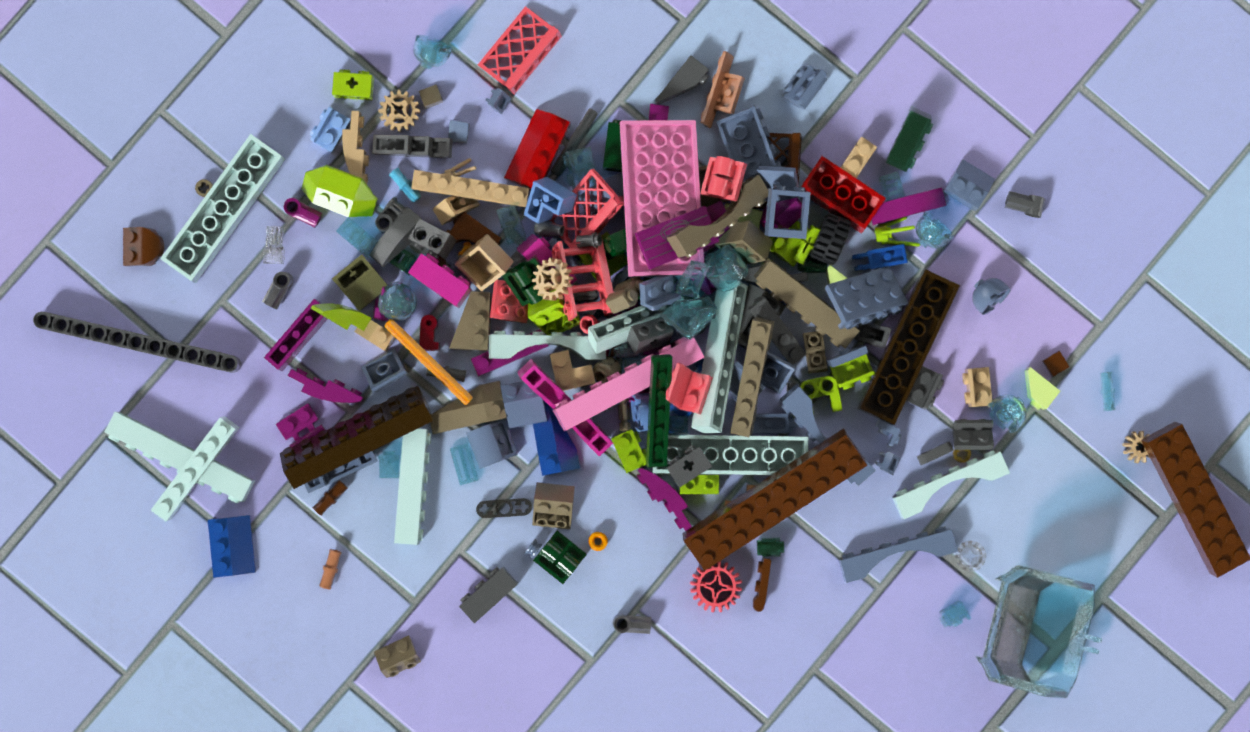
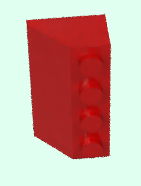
M536 109L504 178L522 187L529 188V190L532 189L534 181L546 178L571 126L570 122L552 113Z
M821 156L801 186L805 187V191L811 192L810 200L828 212L851 221V227L861 234L886 199L824 156Z

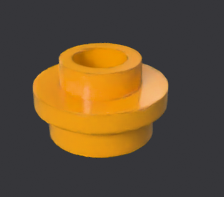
M594 532L589 537V546L595 551H601L606 548L608 539L604 533ZM596 538H601L602 543L600 545L595 544L594 540Z

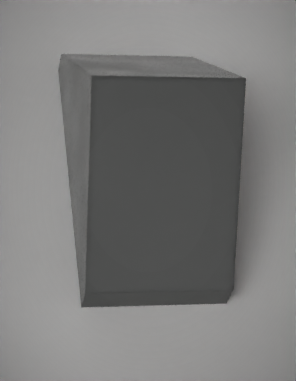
M859 323L858 329L860 332L855 336V340L879 348L886 347L891 328L871 323L864 325Z

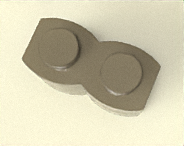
M640 276L617 284L614 292L608 295L606 304L613 314L636 305L638 297H640L639 283L644 282Z

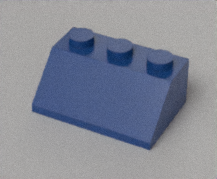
M250 515L208 520L213 578L255 573L256 567Z

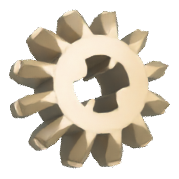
M1139 431L1138 434L1131 432L1132 437H1125L1128 443H1122L1123 447H1127L1123 454L1130 453L1127 458L1128 460L1134 458V463H1139L1140 460L1143 463L1147 462L1146 457H1150L1141 440L1150 434L1144 436V431ZM1137 443L1142 444L1140 450H1136Z

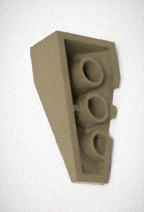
M500 381L482 384L469 391L473 399L467 405L456 399L432 413L434 420L430 422L432 433L437 434L506 419Z

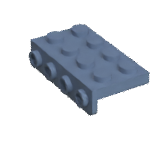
M755 105L716 121L729 158L747 164L743 182L749 177L758 175L757 169L759 166L782 167L779 161H775L774 155L777 154L773 143L769 144L767 137H770L767 126L763 127L761 120L764 119L760 108L756 109Z
M890 266L831 283L825 287L841 320V323L838 325L839 329L846 328L848 330L859 323L864 325L875 318L880 320L891 313L893 315L899 314L908 303Z

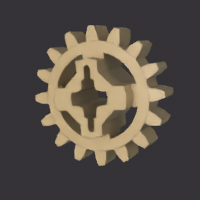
M400 90L397 91L396 95L391 91V97L385 95L386 101L380 102V105L383 107V109L378 110L379 113L383 114L380 120H386L384 125L386 127L391 125V131H394L395 128L399 132L402 131V128L408 131V126L414 127L413 121L419 120V117L416 115L421 113L420 109L416 108L419 103L418 101L413 102L415 97L413 95L408 97L409 93L407 91L403 95ZM396 99H404L402 102L394 101ZM388 106L391 107V113L389 114V116L387 115ZM394 106H396L399 109H402L405 116H403L400 113H397ZM410 106L412 107L411 116L408 115V109L410 108ZM397 120L405 121L403 123H395Z
M549 258L548 260H542L543 265H537L538 272H533L536 275V278L532 279V282H536V285L533 287L534 290H539L537 295L543 296L545 300L556 301L557 298L563 299V294L569 293L567 287H572L569 283V280L573 279V277L569 276L572 270L566 269L568 264L562 262L561 259Z

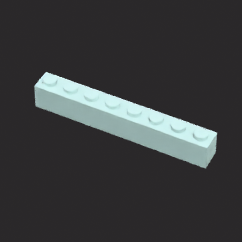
M737 279L718 281L701 372V374L710 375L713 378L702 413H694L691 426L702 433H722L748 288L747 285Z
M114 412L104 431L109 434V439L118 443L121 440L126 443L125 447L133 451L138 449L143 452L142 455L151 460L156 458L160 460V465L169 469L171 466L178 469L177 473H179L195 451L121 412ZM213 460L197 483L202 486L207 484L212 487L211 490L220 495L223 492L229 495V500L239 503V501L245 502L255 480Z

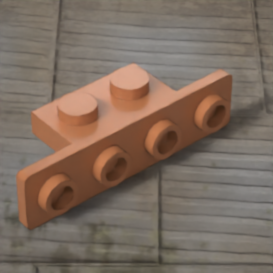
M723 51L722 56L718 60V69L712 79L711 91L707 95V103L701 113V124L707 128L712 127L717 111L734 114L745 80L743 76L729 73L734 56L727 51Z

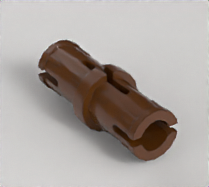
M338 480L312 508L322 516L332 504L337 502L336 500L348 487Z

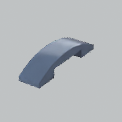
M371 451L304 485L307 492L311 493L378 462L374 451Z

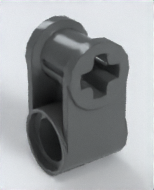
M393 197L376 218L375 224L377 229L381 233H385L408 207L405 208L397 201L396 197ZM384 219L390 221L387 228L380 227V222Z

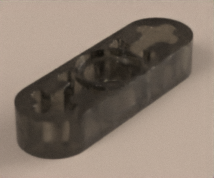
M526 498L481 501L477 505L476 512L481 518L525 516L531 512L532 503ZM515 501V506L521 505L522 501H525V505H529V508L525 512H522L521 509H515L516 513L512 514L513 505L511 502ZM503 502L510 506V510L506 514H502L499 511V505ZM492 503H496L495 510L497 515H493L494 511H488L487 515L480 511L483 504H486L487 507H493Z

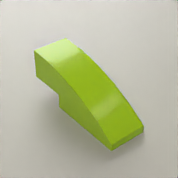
M325 303L312 305L311 307L312 310L346 330L352 324L364 331L371 320V317L341 304Z

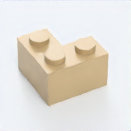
M569 350L549 354L556 384L563 391L596 383L592 365L578 368L572 367Z

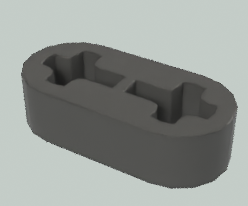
M949 441L918 455L917 459L920 465H923L952 452L953 448Z

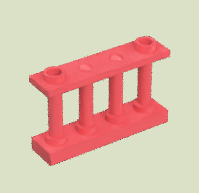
M603 240L602 244L597 248L589 246L563 249L562 241H558L552 248V257L554 259H561L562 262L566 263L565 256L589 254L592 257L593 262L590 265L567 267L566 269L572 270L569 275L593 272L597 280L596 283L567 287L569 293L563 294L565 303L563 309L568 321H572L578 316L577 312L601 309L604 316L612 315V311L606 304V299L614 291ZM596 290L600 294V301L575 304L573 293Z

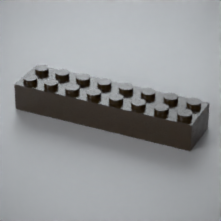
M927 269L921 272L857 409L891 425H895L960 285Z
M419 386L410 387L403 393L392 396L381 404L373 405L367 411L357 413L346 421L338 422L334 427L322 430L317 435L306 438L293 447L285 448L280 453L283 472L293 489L434 421L429 405Z

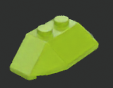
M329 165L306 171L301 188L313 204L347 217L373 216L378 200L362 178Z

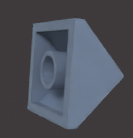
M395 348L361 366L372 392H378L409 374Z
M768 352L761 384L781 394L796 366Z

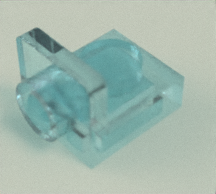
M383 451V455H378L379 478H399V455H395V451Z

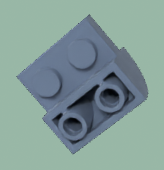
M811 65L801 66L797 70L796 78L785 86V93L782 95L801 109H806L827 81V73L822 69L816 70Z
M505 419L466 433L479 469L518 455Z

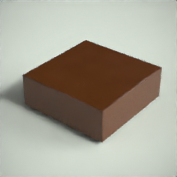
M1060 351L1042 361L1052 377L1069 368Z

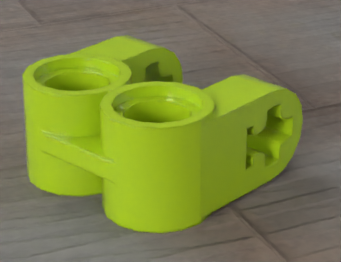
M823 376L808 379L799 384L802 389L807 384L813 386V392L808 395L810 399L828 395L832 412L842 411L838 384L833 377ZM826 380H830L832 383V387L828 391L822 388V384Z

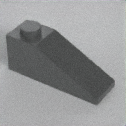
M690 55L656 98L655 104L660 105L696 88L699 84L703 85L709 77L707 75L709 69Z

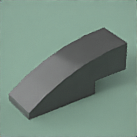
M408 208L383 234L371 251L370 256L382 267L387 265L411 243L408 238L418 220L422 218Z

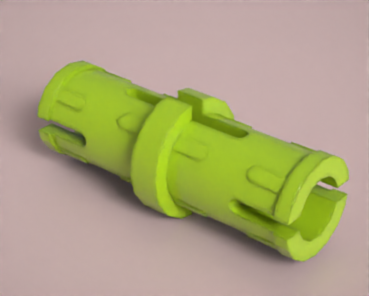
M810 225L806 239H801V245L793 260L804 265L821 229ZM812 237L805 252H803L809 238Z

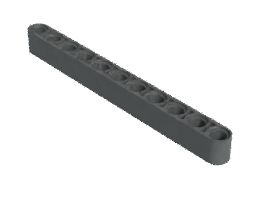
M38 312L33 318L34 325L44 330L230 373L237 372L241 367V361L238 357L48 312ZM43 316H47L48 322L43 326L41 319ZM62 320H65L67 323L64 330L60 329V322ZM83 324L85 326V332L83 334H79L78 328L80 325ZM102 328L104 336L99 339L97 331ZM118 333H121L123 336L120 343H117L115 340ZM137 337H140L142 341L139 347L134 346V340ZM158 341L160 349L155 352L152 345ZM173 346L179 348V353L176 356L171 354ZM196 350L198 353L195 360H191L189 357L190 352ZM214 354L216 356V362L210 365L208 362V358L210 355ZM232 358L235 361V366L229 369L227 361Z

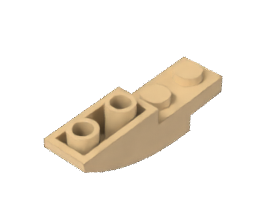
M351 111L350 130L342 129L345 161L349 173L362 178L367 184L368 174H365V166H369V155H366L365 150L359 149L363 145V136L360 135V129L364 128V117L361 116L362 114L359 111Z

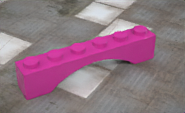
M532 359L517 372L519 377L553 409H556L555 404L565 399L568 402L572 400ZM591 418L572 427L599 457L613 444L610 437Z

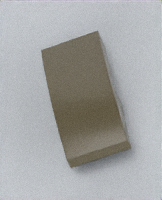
M817 331L803 333L808 374L827 372L828 367L823 335Z

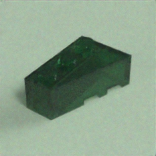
M910 106L909 113L886 158L887 164L907 172L908 168H913L916 162L914 156L917 151L920 152L925 143L922 139L925 133L929 135L933 127V123H931L932 115Z

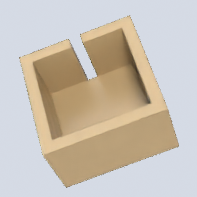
M486 234L475 245L473 244L463 252L455 265L482 292L504 275L514 261Z

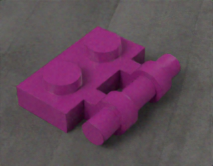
M309 403L276 424L285 440L294 438L295 442L290 444V447L325 430L322 424L317 428L313 425L319 418ZM308 428L310 432L301 437L299 432Z

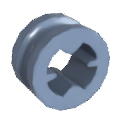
M535 539L525 553H529L530 557L533 558L542 544H537Z

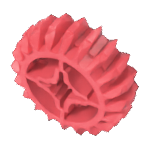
M719 561L717 566L713 565L705 571L698 567L696 570L700 573L699 576L696 574L692 575L697 581H690L691 585H696V588H692L690 591L691 593L697 592L693 599L700 598L701 600L697 604L701 606L705 603L704 610H707L710 605L711 612H715V607H718L719 612H722L723 605H725L727 610L730 609L727 604L728 602H731L733 605L736 604L732 599L733 597L740 598L735 592L742 591V588L736 587V584H741L742 581H735L739 573L737 572L732 575L735 568L732 566L727 570V562L721 567V561ZM715 570L711 581H701L708 572ZM721 571L730 577L732 585L721 582ZM717 579L718 584L722 587L715 594L714 588L707 585H711ZM700 587L711 590V601L704 598ZM731 591L726 599L717 602L720 592Z

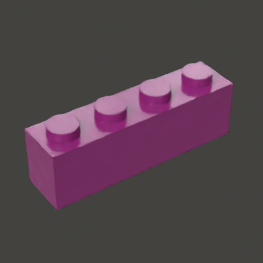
M313 299L265 355L264 358L276 369L284 371L326 322V317L311 309L312 305L321 304L319 301Z

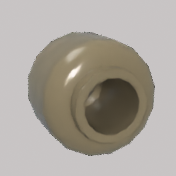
M606 356L605 360L598 361L593 367L595 379L598 382L602 381V383L608 381L606 377L616 372L621 374L622 370L620 363L611 356Z

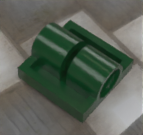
M536 255L507 270L502 275L522 307L529 303L536 304L543 299V296L537 295L539 290H534L533 288L536 282H532V279L536 278L533 272H538L537 265H542Z
M557 530L533 561L560 583L564 584L587 553Z

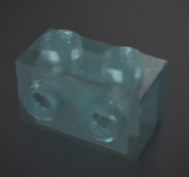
M591 147L565 151L563 161L569 171L567 181L569 186H572V189H574L591 169H595ZM593 176L589 179V186L597 183Z

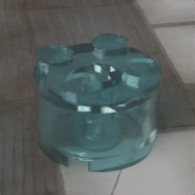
M726 245L714 253H708L704 258L705 276L717 290L721 289L722 292L731 291L741 284L740 280L742 277L746 278L748 274V266L730 245Z

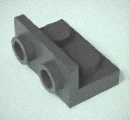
M922 366L906 401L924 410L928 409V407L931 408L936 399L934 397L936 389L940 390L944 382L941 379L943 374L936 373Z
M955 420L952 430L954 450H993V420Z

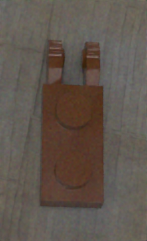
M763 557L762 561L758 562L757 573H760V580H756L755 592H758V594L753 598L752 607L758 612L764 610L771 559Z

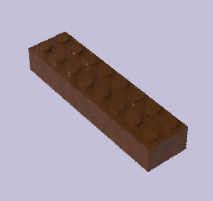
M1173 422L1142 439L1141 441L1208 572L1218 578L1249 561L1250 555L1183 424Z

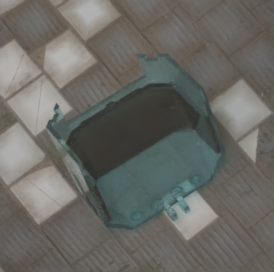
M1017 565L1011 571L995 579L1002 582L983 657L976 656V658L985 670L989 681L1044 697L1067 698L1077 680L1083 652L1099 654L1097 648L1085 646L1087 639L1097 643L1102 641L1100 637L1088 635L1095 608V585Z

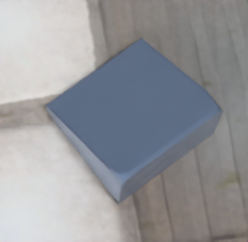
M450 120L448 138L453 139V142L467 144L470 124Z

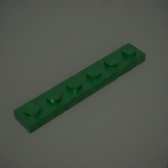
M670 354L651 355L646 466L648 468L667 466L670 402L666 400V390L671 384L672 356Z

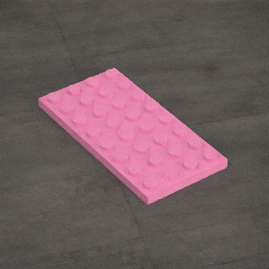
M696 120L620 121L628 277L705 274L703 249L698 250L696 254L689 258L686 256L680 257L649 270L635 236L637 232L701 207Z

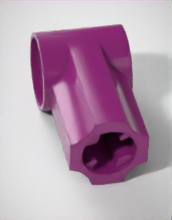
M289 198L284 202V210L289 216L316 228L323 213L295 198ZM291 203L298 204V209L295 212H289L288 206Z

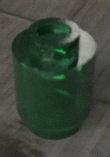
M780 537L757 540V555H762V557H780L781 553H784V541H780Z

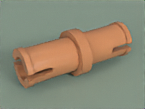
M334 549L329 550L326 565H323L322 568L324 572L319 584L321 588L331 590L335 573L338 572L337 565L342 552Z

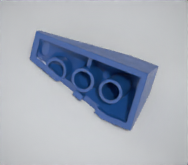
M544 401L547 422L533 424L542 476L580 469L578 452L567 431H563L553 412L554 409Z

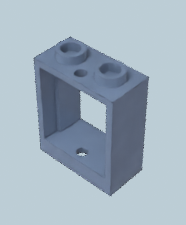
M774 185V189L769 188L764 235L806 239L811 192L805 191V187H794L793 190H786V186ZM777 195L803 197L800 229L774 228Z

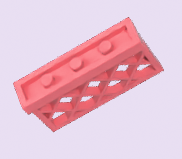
M525 6L478 63V66L515 95L560 40L562 35L554 26L552 27ZM528 13L532 17L533 24L522 25V19ZM545 26L548 29L544 35L537 36L536 27ZM533 28L534 37L524 38L523 29ZM520 29L521 38L510 40V33L513 30ZM534 40L535 47L532 50L525 51L524 42ZM521 42L522 51L512 52L511 43ZM508 44L509 53L498 54L500 45ZM522 55L523 61L521 64L513 65L512 56ZM509 57L510 66L500 67L499 58ZM489 59H496L497 68L489 69L485 64ZM510 70L511 76L505 82L500 77V71Z
M594 168L585 175L572 191L577 194L574 202V214L565 213L559 215L563 216L564 234L560 238L569 248L577 247L576 244L580 243L576 242L578 235H592L594 232L599 234L624 205V197L618 196ZM592 176L597 182V188L589 187V179ZM580 190H585V201H578V192ZM590 191H597V201H590ZM602 191H606L611 196L607 202H602ZM578 204H586V214H579ZM590 204H597L598 213L596 215H591ZM553 213V217L549 221L554 222L558 215ZM567 217H574L575 227H568ZM579 217H586L585 228H579ZM568 230H575L573 242L568 237Z

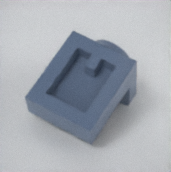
M878 419L875 424L879 428L878 432L886 436L889 433L892 434L887 445L890 447L894 444L897 445L902 436L899 434L901 429Z

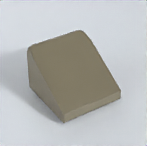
M437 85L419 91L425 109L443 103Z

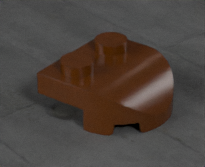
M145 227L123 228V266H152L156 264L155 261L164 252L163 238L157 234L156 230Z

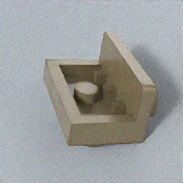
M409 635L374 651L380 671L386 678L394 677L399 672L411 669L421 662Z

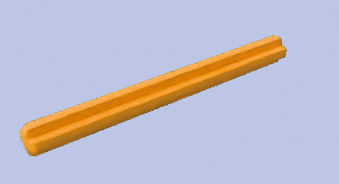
M389 319L385 323L384 327L464 405H467L473 399V396L393 319Z

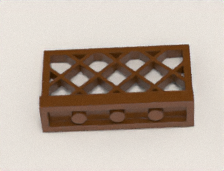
M769 133V140L781 152L775 157V161L784 155L788 160V164L785 167L796 168L799 185L801 133ZM781 138H789V146L782 151L776 143ZM767 201L758 207L754 206L753 209H764Z

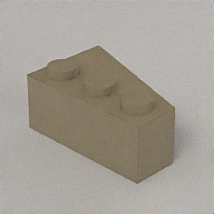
M471 291L449 347L450 349L489 351L491 292Z

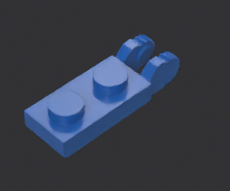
M905 244L852 255V260H860L866 257L868 259V264L857 265L854 267V271L874 270L908 263Z

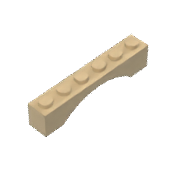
M414 170L411 186L412 190L524 208L527 204L529 188L420 170Z

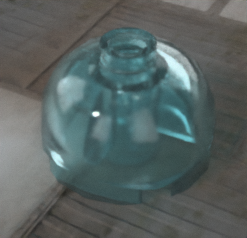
M417 35L413 53L415 58L421 62L422 67L427 69L440 67L448 61L452 51L450 45L435 38L434 40L428 39L429 36Z
M924 212L915 227L916 234L919 237L917 241L924 248H927V246L933 249L944 247L954 238L951 235L952 232L939 219H931L933 216L931 213Z
M398 281L387 285L384 288L386 291L383 296L380 295L378 307L380 313L394 321H402L411 317L417 307L415 292L408 285Z
M1010 394L1000 395L994 398L987 406L991 409L989 414L993 421L1003 430L1005 428L1010 429L1009 433L1016 432L1025 422L1026 408L1023 400Z

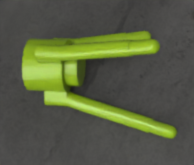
M907 217L898 218L875 227L876 242H881L882 245L905 244V246H920V243L888 240L892 238V233L915 229L914 225L894 229L888 227L906 220Z

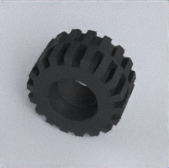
M828 213L819 228L821 230L810 252L811 257L833 266L844 247L851 228V221Z

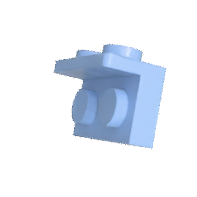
M329 106L327 110L324 109L319 125L314 126L312 129L310 140L333 153L342 138V129L348 128L351 119Z

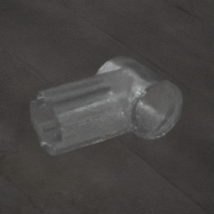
M266 226V246L263 249L264 264H284V227Z

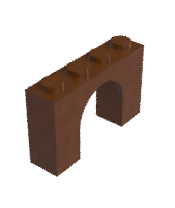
M465 212L457 216L453 221L455 224L453 228L446 231L457 240L456 243L469 241L475 244L486 234L498 245L502 242L501 237ZM441 257L437 259L440 267L446 265L445 259Z

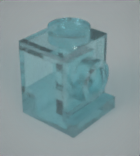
M959 600L939 611L941 615L939 620L944 628L947 626L956 627L963 623L962 619L964 618L966 620L971 619L965 606Z

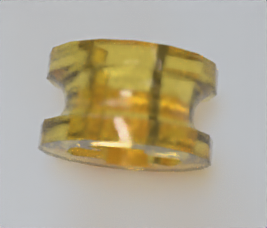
M954 450L953 457L957 462H967L971 458V451L963 450L967 452V456H964L965 459L962 460L961 457L957 456V452L960 451Z

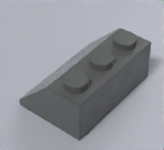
M750 283L747 288L738 338V345L747 349L752 320L754 319L748 307L761 296L766 298L779 317L786 307L768 292Z

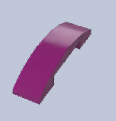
M942 187L882 203L871 220L872 225L947 206Z

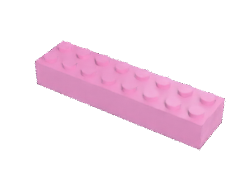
M684 336L675 341V346L667 345L658 350V355L670 354L672 356V372L677 363H682L687 367L704 358L694 337L688 338V336ZM654 354L642 358V363L639 365L633 363L623 368L625 372L622 374L616 372L606 377L608 381L605 383L599 381L589 386L590 391L585 393L582 390L572 395L573 400L568 402L565 399L555 404L556 409L553 412L563 431L650 386L651 355Z

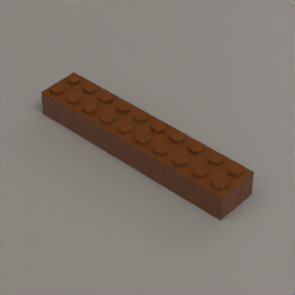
M843 428L683 532V541L705 571L867 466L866 460Z

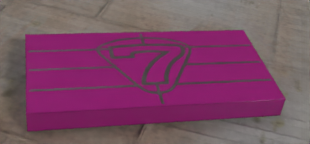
M705 206L635 233L649 270L678 259V256L667 240V237L688 225L707 226L712 223ZM713 236L710 239L711 242L708 245L702 248L700 246L696 249V251L719 242L718 237Z

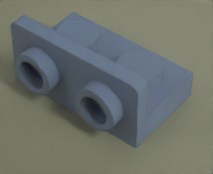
M673 275L657 276L639 283L640 305L647 307L649 310H659L660 307L671 305L681 299V294L674 292Z

